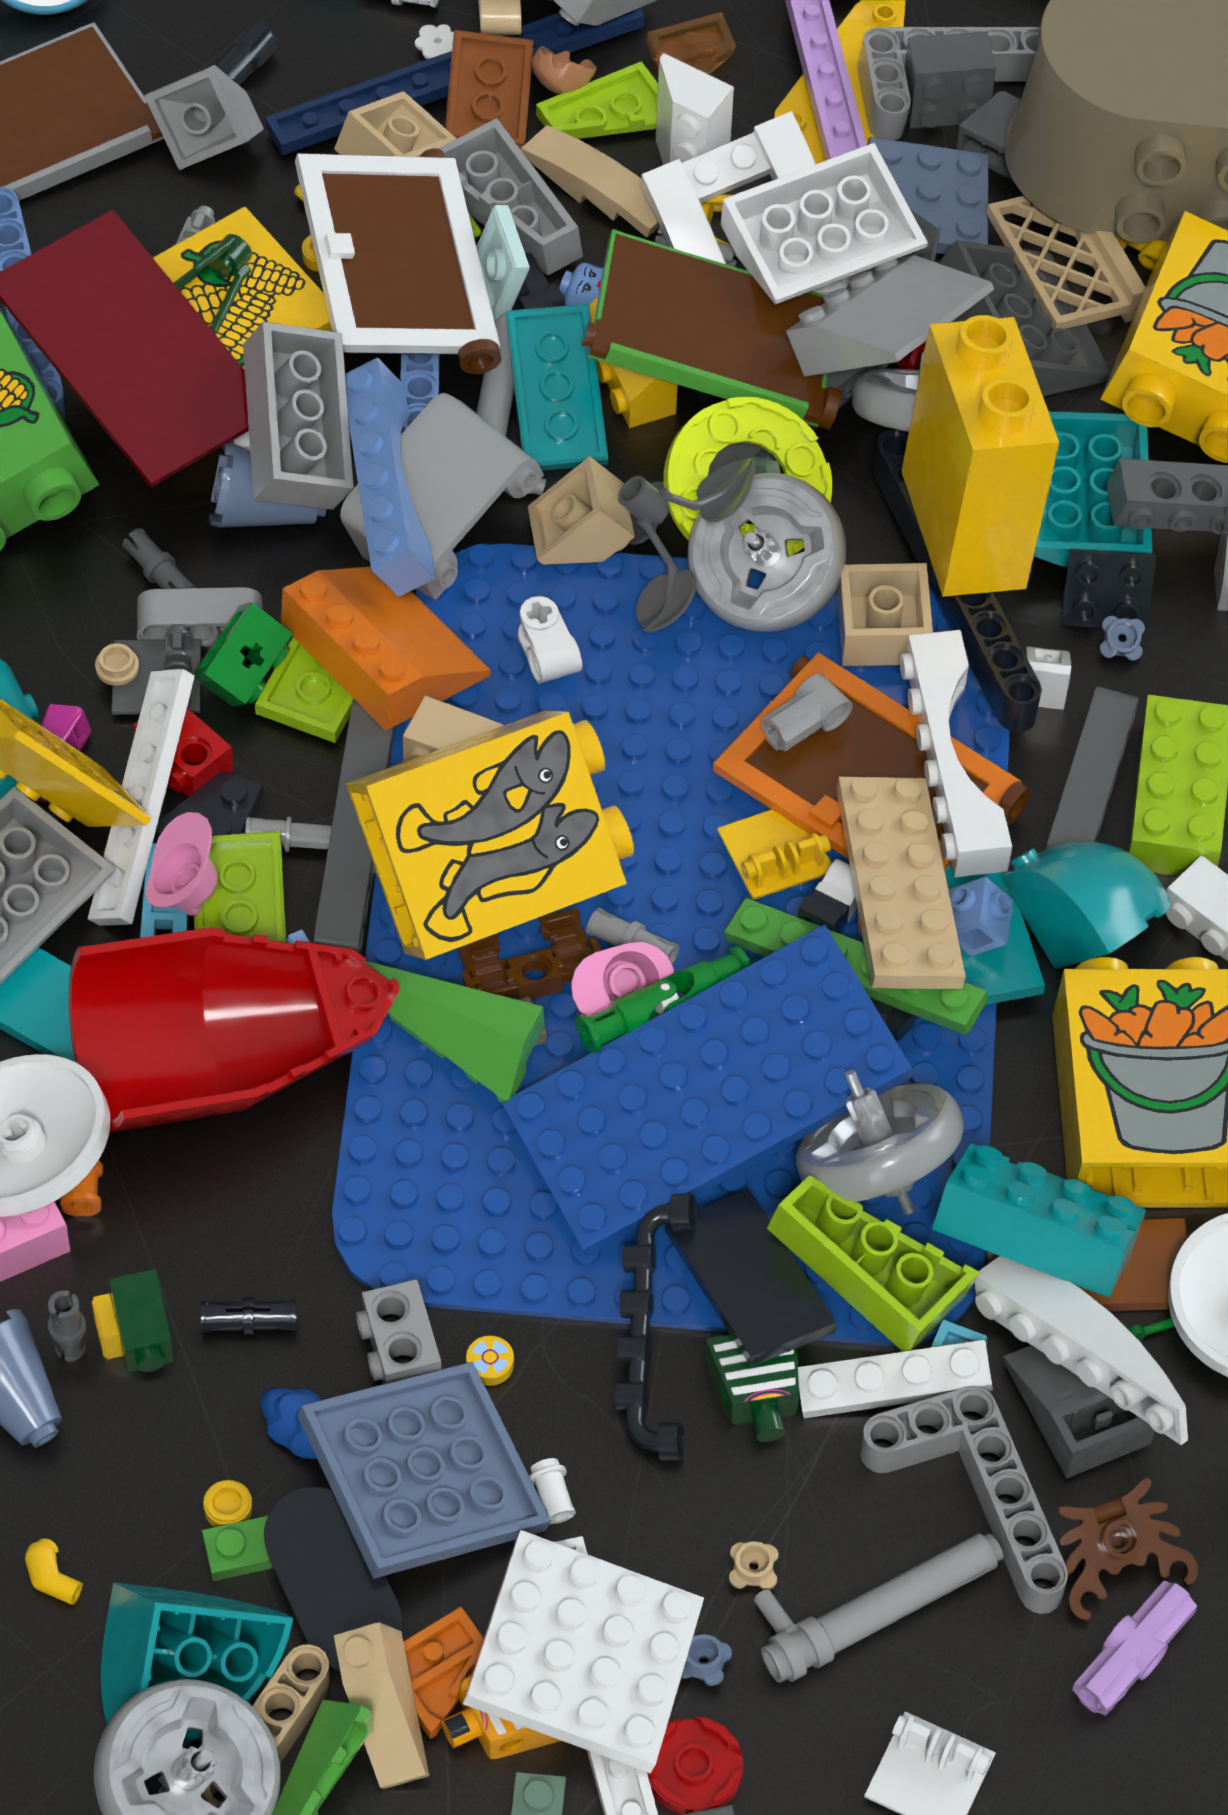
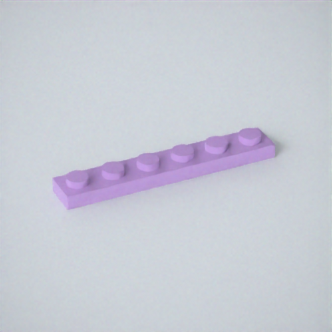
M785 0L825 160L866 146L867 143L830 1Z

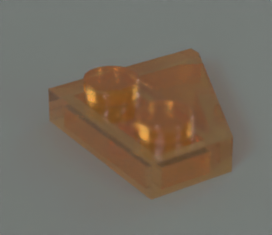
M722 12L647 32L646 38L658 70L659 58L665 53L708 75L734 53L736 46Z

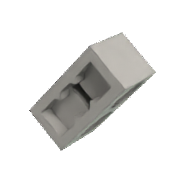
M417 1279L362 1292L363 1310L355 1312L361 1339L370 1338L374 1351L367 1353L373 1381L382 1379L384 1385L441 1370L440 1355ZM389 1314L401 1317L396 1322H386L381 1318ZM400 1355H407L413 1358L411 1362L405 1364L393 1361L395 1357Z

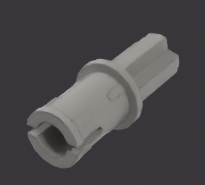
M288 816L287 820L247 817L245 833L280 831L282 848H285V852H289L290 847L328 849L332 826L292 823V817Z

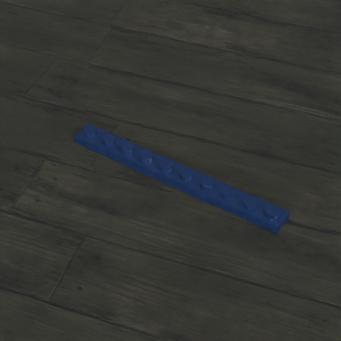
M638 8L597 26L582 23L576 26L563 18L560 13L521 26V35H507L506 37L534 40L533 60V56L540 46L546 47L555 55L564 51L571 53L644 27V14ZM451 51L266 116V129L283 156L339 136L348 111L402 91L408 94L420 106L448 96Z

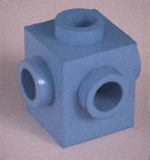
M986 876L950 889L949 896L959 946L970 956H974L1008 943L1010 920L1013 911V899Z

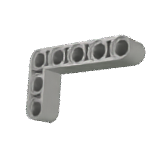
M876 27L868 30L864 35L858 61V73L868 128L875 138L895 141L901 138L904 133L911 103L905 73L908 38L988 31L996 65L994 81H1027L1039 45L1040 28Z
M970 1386L871 1417L864 1426L860 1455L864 1465L874 1472H892L959 1451L992 1533L1002 1549L1003 1559L1022 1603L1032 1612L1039 1614L1050 1613L1057 1609L1062 1602L1067 1582V1568L992 1394L982 1387ZM976 1412L982 1416V1419L970 1420L963 1413ZM929 1425L936 1428L938 1432L926 1434L920 1431L918 1427ZM876 1439H886L893 1443V1446L882 1448L875 1445L873 1441ZM989 1452L997 1455L1000 1460L989 1462L981 1458L980 1455ZM1002 1494L1012 1495L1018 1502L1007 1504L999 1500L997 1496ZM1019 1536L1030 1537L1036 1544L1024 1546L1019 1544L1015 1538ZM1039 1578L1047 1579L1055 1587L1042 1589L1036 1586L1033 1580Z

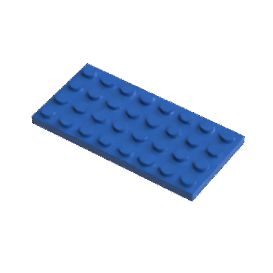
M824 924L644 1023L630 1034L626 1033L604 1045L601 1051L597 1053L592 1052L513 1095L509 1102L502 1101V1104L585 1255L589 1256L638 1229L639 1222L647 1212L656 1206L670 1204L672 1194H693L696 1197L848 1113L845 1099L852 1092L844 1076L847 1071L855 1070L862 1088L869 1087L875 1090L877 1096L912 1078L915 1074Z

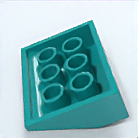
M1048 411L1059 440V447L1034 557L1067 568L1069 549L1152 554L1151 528L1134 529L1132 527L1114 526L1107 490V482L1119 459L1149 460L1147 427L1132 421L1126 414Z

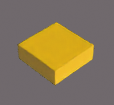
M110 1293L93 1297L94 1319L103 1356L107 1360L121 1357L123 1352L120 1333Z

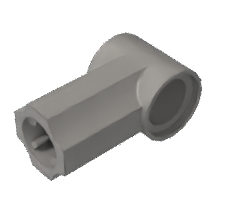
M818 673L804 681L794 698L761 719V729L766 736L767 742L776 751H787L820 728L826 732L836 729L848 718L853 704L823 674Z

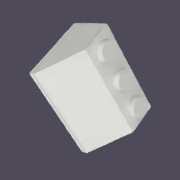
M665 53L659 58L656 143L663 165L679 158L681 163L730 143L734 93L733 86Z

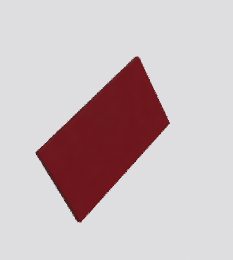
M114 210L105 213L0 271V301L150 487L159 484L166 478L249 431L245 370Z

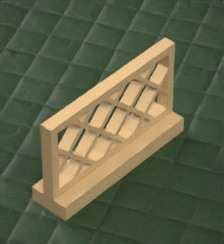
M1025 196L987 205L986 214L1005 247L1012 248L1015 253L1013 261L1019 271L1022 268L1025 271L1026 280L1034 288V297L1036 300L1040 298V308L1045 315L1051 318V327L1053 329H1067L1119 315L1122 316L1125 323L1133 320L1146 287L1113 232L1095 231L1094 234L1066 226L1039 211ZM1013 213L1026 218L1023 226L1020 227L1005 221L1003 215ZM1034 221L1053 228L1050 236L1047 237L1028 230L1030 223ZM1058 231L1074 236L1078 241L1077 246L1073 247L1055 240ZM1024 240L1043 247L1040 256L1023 251L1020 246L1021 241ZM1050 250L1069 257L1070 260L1065 267L1045 259L1048 251ZM1076 260L1092 266L1096 272L1094 277L1073 270L1072 268ZM1039 269L1061 277L1057 286L1041 281L1037 276ZM1066 280L1087 287L1088 289L1084 297L1062 289ZM1093 290L1110 296L1113 303L1104 305L1089 298ZM1058 299L1076 306L1078 309L1076 312L1060 315L1054 304Z

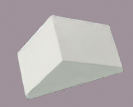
M1026 646L1025 655L1042 688L1039 707L1064 710L1071 673L1069 651Z

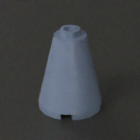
M227 443L222 446L225 455L228 456H219L211 502L217 504L215 514L209 513V526L224 528L315 524L317 516L325 517L327 509L254 500L250 450L234 443Z
M11 1309L6 1311L11 1319L0 1323V1425L21 1445L32 1443L36 1448L47 1443L58 1434L59 1431L56 1426L61 1422L62 1417L27 1318L21 1309Z

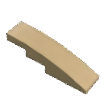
M546 125L521 148V151L533 165L578 203L587 198L613 221L619 215L622 216L646 238L660 226L641 187V178L611 157L581 140Z

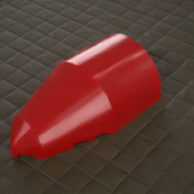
M212 927L78 947L73 958L68 987V1013L74 1058L76 1063L84 1067L95 1078L107 1100L111 1117L110 1133L244 1111L370 1042L378 1032L399 993L398 982L393 977L390 981L364 963L366 958L353 949L297 940L294 944L270 941L268 936L253 934L252 938L225 934V929Z

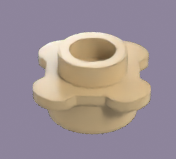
M756 1541L736 1543L730 1551V1556L734 1560V1570L729 1574V1581L732 1586L738 1589L744 1588L746 1585L759 1586L762 1590L774 1588L777 1583V1576L773 1572L774 1562L778 1559L777 1549L770 1544ZM751 1563H756L758 1565V1568L756 1570L750 1569L749 1565Z

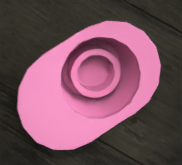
M187 812L177 816L165 827L158 838L145 892L147 901L155 908H168L172 906L176 910H181L188 915H198L202 904L213 894L217 886L218 874L209 857L212 843V828L208 819L200 813Z
M645 942L623 944L595 952L580 962L574 971L571 981L572 998L578 1010L582 1014L590 1016L608 1008L611 1001L639 988L647 987L673 974L674 969L667 955L657 946Z

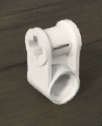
M537 596L527 599L520 609L521 625L518 630V640L528 659L535 680L541 684L580 672L582 670V660L575 639L569 633L557 605L546 597Z

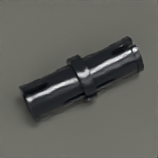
M244 1297L243 1302L201 1301V1332L244 1330V1335H254V1330H297L296 1300L254 1301L253 1297Z

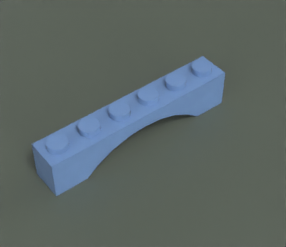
M376 358L345 374L348 421L371 570L399 597L435 580L436 576L431 546L414 508L402 465L401 431L404 422L409 418L405 387L382 361Z

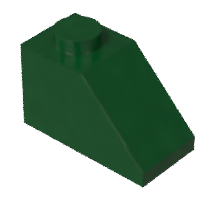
M156 1268L109 1279L112 1305L120 1333L127 1373L136 1370L150 1372L161 1368L166 1363L174 1362L172 1341Z

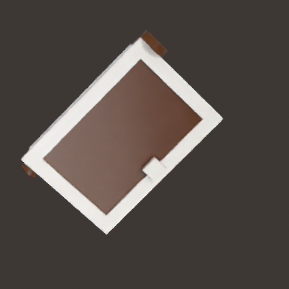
M436 148L424 151L420 157L297 154L295 165L332 332L342 333L343 352L458 354L460 367L466 373L483 374L495 369L501 362L500 343L455 158H445L444 152Z

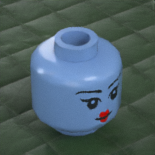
M584 262L577 266L574 273L566 271L559 287L562 295L565 296V305H581L593 302L599 296L603 268Z

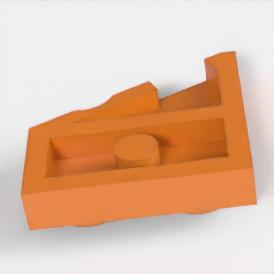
M459 1607L403 1642L419 1724L430 1739L438 1734L442 1727L441 1721L448 1718L460 1698V1684L472 1675L484 1639L462 1607Z

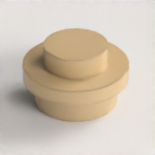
M120 643L110 644L102 649L96 659L95 668L97 676L109 685L119 686L127 684L139 672V659L128 646Z

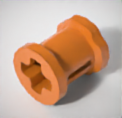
M99 1160L77 1186L61 1197L60 1206L62 1212L74 1217H88L101 1211V1198L98 1196V1178L102 1176L103 1165Z

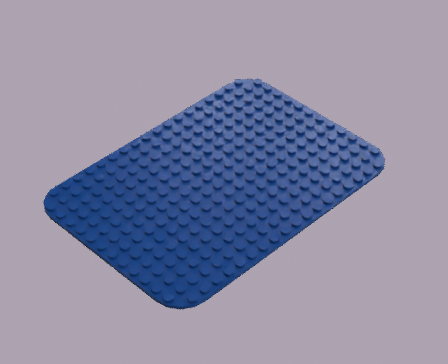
M476 544L455 553L458 562V574L454 583L446 588L436 601L418 590L415 595L491 670V674L486 679L442 702L503 725L542 711L569 712L573 724L587 720L596 732L605 759V770L591 775L601 809L612 805L618 807L627 822L634 845L633 856L619 861L627 884L546 915L578 908L581 925L588 941L589 938H595L601 950L616 946L587 934L588 921L595 910L601 908L605 912L629 923L637 921L645 925L646 931L679 945L677 958L672 965L674 973L702 960L708 963L726 955L728 949L736 945L726 942L724 931L745 898L751 900L752 898L717 828L772 809L713 772V763L793 680L790 677V673L794 664L801 656L805 655L812 659L819 652L909 709L908 689H911L909 679H902L900 665L842 666L837 590L828 603L809 620L798 626L777 632H754L733 626L714 614L703 602L697 591H695L691 604L676 621L658 631L644 633L636 615L637 602L641 592L650 581L659 575L668 574V567L661 556L614 553L604 562L543 565L537 561L535 546ZM671 557L678 568V572L689 570L688 558ZM754 569L751 570L748 587L756 590L759 589L766 574ZM929 586L933 633L952 631ZM537 596L546 597L557 605L569 633L577 643L582 660V670L580 672L541 684L535 680L528 659L518 640V630L521 625L519 616L521 605L527 599ZM969 665L965 691L955 704L949 719L950 736L1008 772L1010 731L1002 727L998 722ZM413 717L395 726L390 767L403 763V734ZM832 848L829 852H826L831 863L839 859L849 864V859ZM376 874L365 961L464 986L462 975L464 967L458 955V948L427 960L404 953L383 889ZM825 876L753 901L798 917L800 905L807 895L811 896ZM857 908L841 934L864 943L862 936L858 932L857 921L859 913ZM539 917L498 932L501 953H497L499 960L505 959L506 964L509 958L552 947L550 941H544L541 936ZM812 920L813 924L823 926L822 924ZM742 948L748 956L751 965L764 958L762 955ZM534 970L527 972L523 977L529 980H539L546 973ZM571 982L563 984V992L531 1000L533 1004L543 1006L547 1042L534 1046L526 1062L527 1073L517 1093L590 1054L582 1044L576 1030L575 1018L582 1015V1013L578 1010L572 998ZM676 992L678 998H682L685 996V994ZM997 1003L984 1006L967 1036L919 1017L914 1022V1027L900 1041H896L915 1076L899 1085L931 1084L946 1090L955 1099L961 1110L964 1131L961 1142L953 1154L935 1170L915 1181L912 1189L907 1191L915 1209L913 1213L904 1215L897 1197L893 1198L892 1196L882 1195L857 1202L863 1205L862 1211L882 1222L888 1219L902 1228L900 1232L924 1246L930 1243L944 1251L943 1257L962 1268L966 1264L977 1271L984 1268L985 1250L934 1231L932 1227L946 1183L969 1145L972 1143L977 1146H990ZM387 1013L374 1038L353 1051L332 1206L335 1248L352 1277L370 1290L417 1279L425 1307L631 1325V1318H622L620 1314L619 1302L621 1291L633 1290L634 1273L624 1272L622 1251L624 1245H635L637 1229L597 1252L586 1256L503 1104L497 1100L496 1094L480 1082L475 1084L466 1077L463 1069L447 1057L443 1059L393 1022ZM803 1138L696 1196V1209L749 1188L765 1215L771 1221L778 1205L802 1183L796 1167V1153ZM665 1224L661 1225L657 1229L654 1238L656 1269L652 1275L654 1312L652 1318H650V1326L729 1333L665 1233ZM788 1248L836 1322V1332L818 1339L819 1341L878 1346L895 1345ZM975 1282L968 1294L943 1318L944 1320L956 1324L972 1306L976 1298ZM942 1320L919 1343L936 1336Z

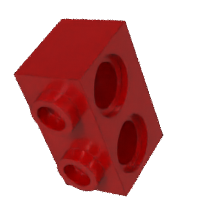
M187 708L168 785L178 793L183 791L189 797L221 771L229 774L233 773L234 767L232 747ZM138 721L133 724L134 736H135V732H136V728H137ZM192 763H201L198 765H189Z

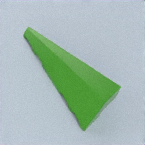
M364 961V963L390 981L393 977L399 984V993L388 1011L393 1022L442 1059L447 1057L463 1069L467 1078L475 1084L480 1082L496 1094L497 1100L500 1103L502 1101H510L511 1097L517 1093L527 1073L526 1062L545 1027L543 1006Z
M330 1700L322 1701L272 1815H318V1809L373 1731L371 1710L359 1704Z

